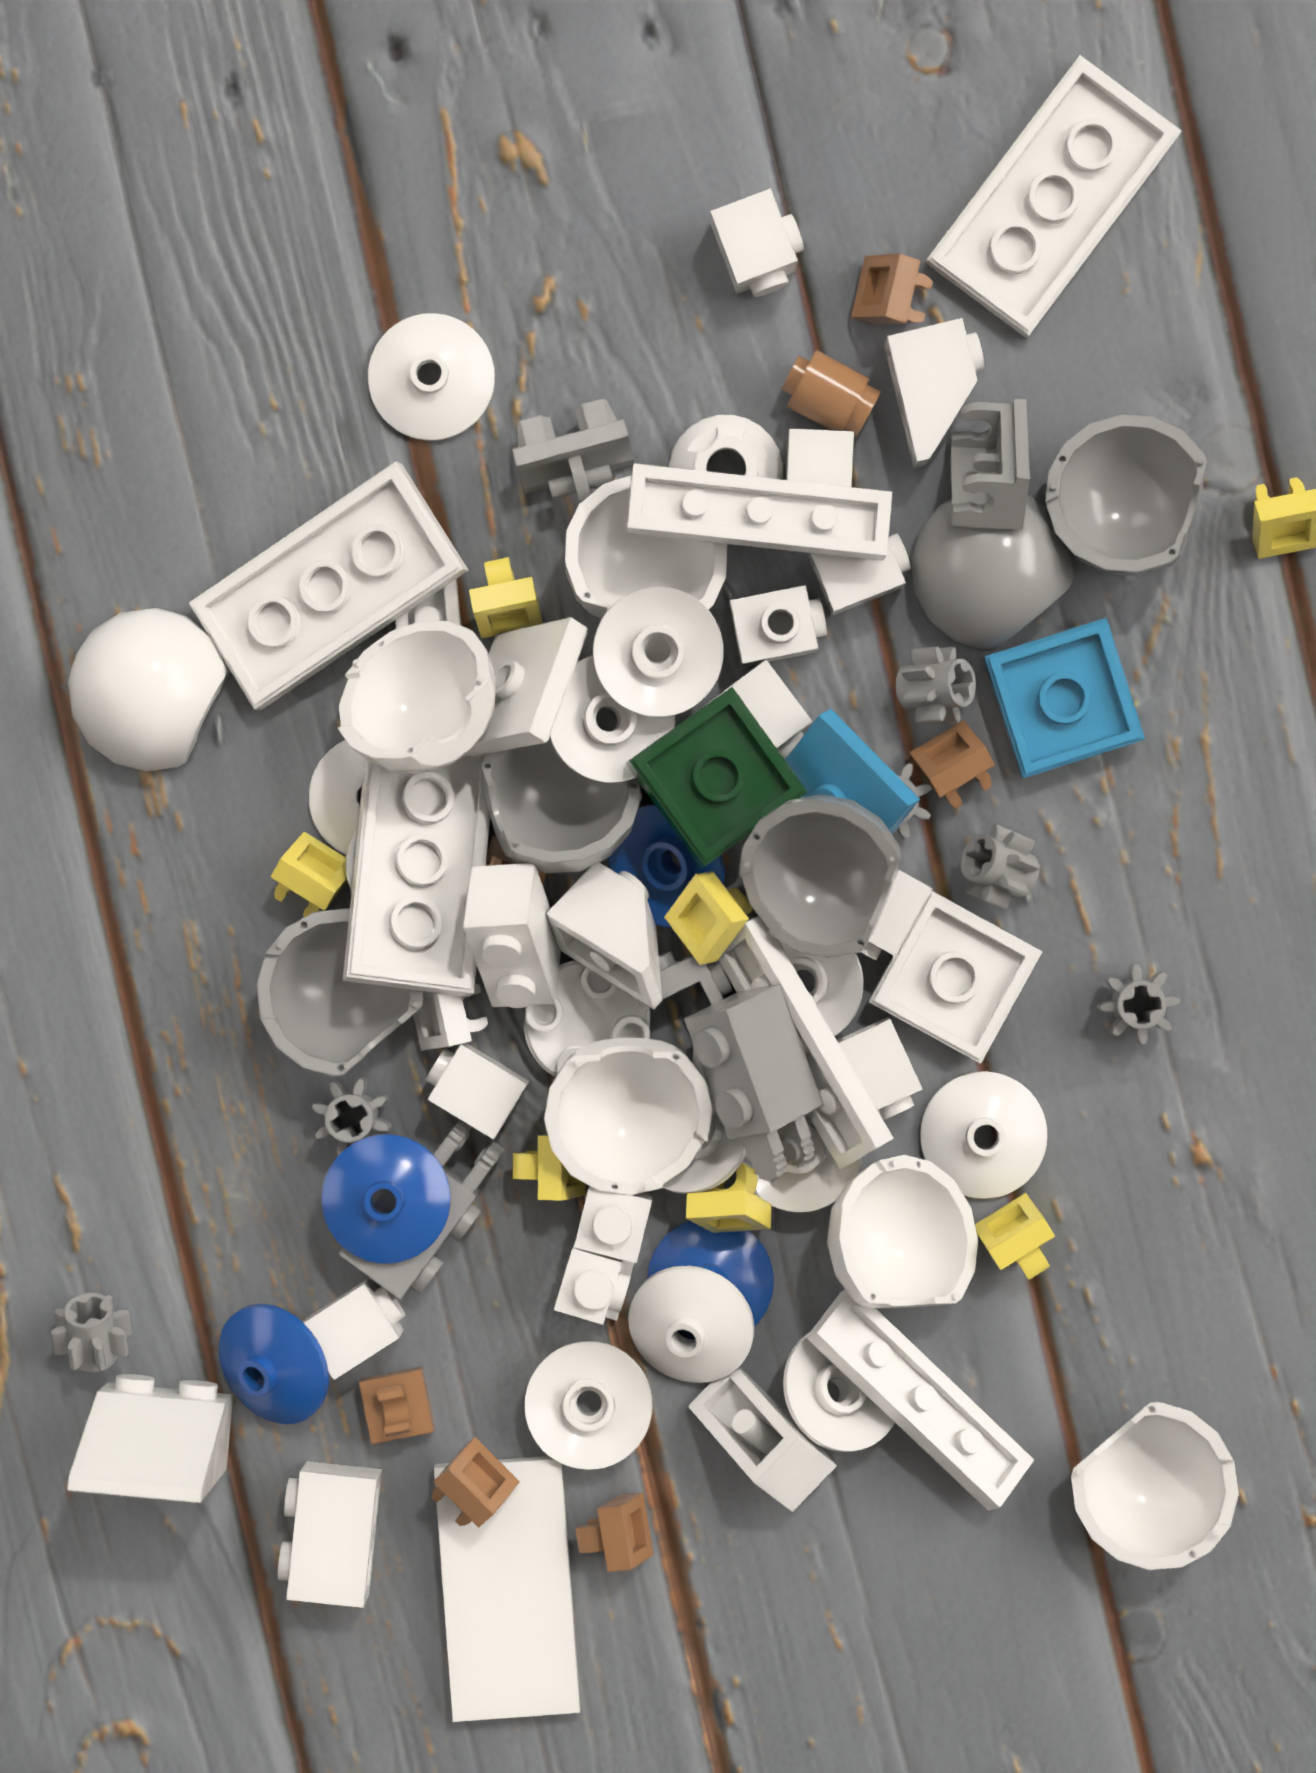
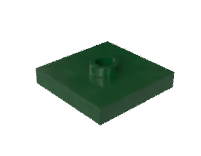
M733 687L625 763L700 868L705 867L748 836L760 819L785 802L798 799L808 792Z

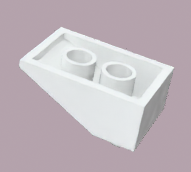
M136 1374L116 1375L115 1383L105 1384L96 1393L69 1474L67 1490L201 1503L227 1469L233 1394L217 1393L218 1384L208 1381L183 1380L179 1382V1389L154 1387L155 1379L150 1376Z

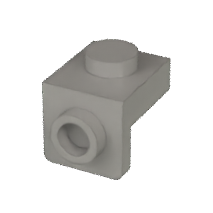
M672 951L659 956L662 999L699 981L711 1005L723 1000V996L733 992L719 961L699 965L692 954L676 961ZM638 1000L642 1009L648 1006Z

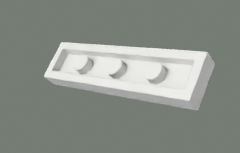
M633 464L626 533L883 561L887 556L892 492Z
M758 916L746 922L718 961L736 992L780 984L824 1104L807 1114L839 1169L842 1170L894 1138L884 1123L879 1110L873 1104L849 1063L847 1055L839 1046L818 1010L813 997L807 991L787 957L781 942L768 934L769 928Z
M846 1290L841 1291L806 1338L988 1511L1000 1508L1034 1461L1027 1452L876 1308L860 1306L854 1302Z

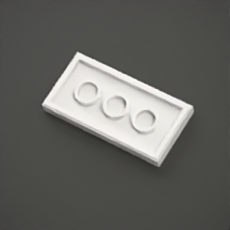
M1079 55L927 258L926 264L1027 339L1182 131Z
M395 461L193 599L189 604L254 710H263L469 570L402 463Z
M465 754L453 764L417 773L390 771L365 758L343 981L470 997L474 994L476 962L463 925L471 869L475 866H486L490 814L481 774V763L486 754L477 756Z
M550 1456L499 1459L520 1482L495 1514L479 1528L472 1521L465 1526H459L455 1520L462 1511L446 1495L437 1502L453 1722L580 1713L563 1465ZM449 1463L435 1464V1479Z

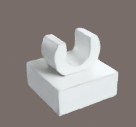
M475 984L474 994L472 995L481 993L480 985ZM423 991L422 1007L413 1014L421 1051L472 1041L471 1032L480 1031L488 1025L487 1017L466 1018L463 1004L465 997Z

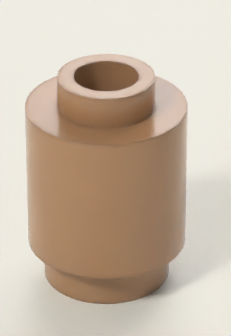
M818 350L815 351L811 361L800 355L798 356L781 390L792 395L786 406L787 408L829 430L854 431V436L856 437L860 433L881 391L867 384L870 378Z

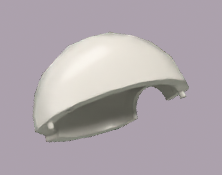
M631 475L601 485L582 503H579L566 531L565 573L575 599L589 613L602 619L608 609L623 596L632 591L652 586H665L682 590L698 599L708 610L714 605L726 578L727 544L626 533Z
M159 608L119 613L94 628L75 656L68 679L72 716L88 744L115 764L142 771L179 767L186 763L197 741L202 723L215 698L220 694L231 671L206 630L188 616Z
M419 621L389 632L365 649L359 658L353 661L352 667L345 674L348 681L339 703L341 727L337 728L352 749L367 760L390 771L417 773L453 764L471 751L485 733L494 713L495 671L486 648L472 630L451 621Z
M618 1038L587 1044L569 1055L549 1088L544 1122L551 1150L570 1175L598 1191L634 1195L663 1188L664 1183L690 1165L703 1143L708 1141L713 1110L705 1079L680 1048L660 1040Z
M901 1155L873 1162L846 1183L831 1209L827 1245L835 1276L855 1303L867 1308L926 1307L955 1304L962 1299L975 1272L978 1236L971 1206L955 1180L931 1161Z
M1161 1402L1149 1403L1074 1467L1071 1475L1075 1510L1091 1539L1117 1560L1148 1570L1184 1567L1210 1553L1231 1527L1239 1496L1235 1463L1218 1432L1193 1412Z

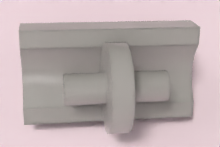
M606 399L581 404L575 410L580 431L564 436L555 437L550 417L540 415L519 421L517 424L519 448L512 449L525 494L550 488L552 499L577 493L579 502L582 503L591 495L590 489L613 481L612 470L635 464L624 419L617 421Z

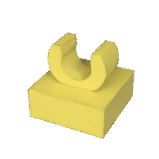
M1296 477L1289 479V492L1287 495L1270 498L1265 484L1257 485L1254 501L1252 541L1258 559L1316 548V489L1305 491L1303 483Z
M509 557L484 562L488 586L469 590L473 613L481 639L543 624L532 577L515 580Z
M304 831L280 858L271 875L272 879L279 882L275 888V899L282 902L292 890L309 901L303 913L304 917L314 912H319L320 909L325 911L348 883L345 868L346 857Z
M711 871L695 874L664 918L699 965L719 960L749 920L746 914L751 913L753 908L740 889L731 888L727 890L715 873Z
M548 1134L538 1135V1150H528L526 1153H513V1179L538 1180V1200L563 1201L586 1196V1183L570 1175L551 1150Z
M741 1163L736 1170V1181L730 1188L724 1189L723 1182L706 1192L687 1193L686 1219L712 1233L771 1229L772 1206L771 1203L754 1194L758 1184L757 1174H755L753 1168L745 1163Z
M1024 1193L975 1224L978 1237L1000 1270L1016 1261L1028 1280L1050 1267L1039 1246L1054 1238L1055 1235L1027 1193Z

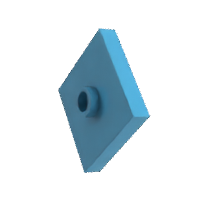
M1107 618L983 657L1021 779L1145 740Z
M832 709L818 715L785 759L808 791L800 798L824 794L854 800L881 818L891 834L896 831L920 800Z

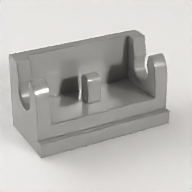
M1013 399V404L969 403L961 408V418L971 422L983 420L990 427L981 433H975L970 430L951 433V526L1023 530L1030 482L1026 399Z

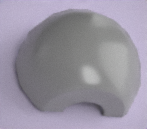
M1120 414L1090 423L1064 443L1048 471L1045 503L1055 533L1078 560L1106 574L1143 576L1172 566L1181 557L1192 528L1203 488L1207 460L1201 449L1182 429L1154 416Z
M1029 495L1027 497L1023 530L951 526V499L940 504L919 530L911 558L914 593L929 621L953 641L985 651L996 649L1014 636L1061 597L1072 586L1074 580L1072 552L1056 535L1048 510Z
M550 738L548 742L488 753L483 757L481 763L482 782L492 824L502 850L514 863H533L538 871L544 873L582 871L610 857L631 833L641 802L640 784L636 778L623 782L605 783L583 777L574 772L561 760L553 748Z
M817 794L789 800L758 821L742 847L739 877L742 876L750 905L769 928V935L795 951L829 958L859 953L867 947L892 890L901 864L902 854L899 844L881 818L854 800Z
M350 909L314 912L286 927L265 953L257 981L260 1019L275 1046L301 1067L332 1076L344 1075L380 1041L422 1007L424 999L423 991L343 981Z

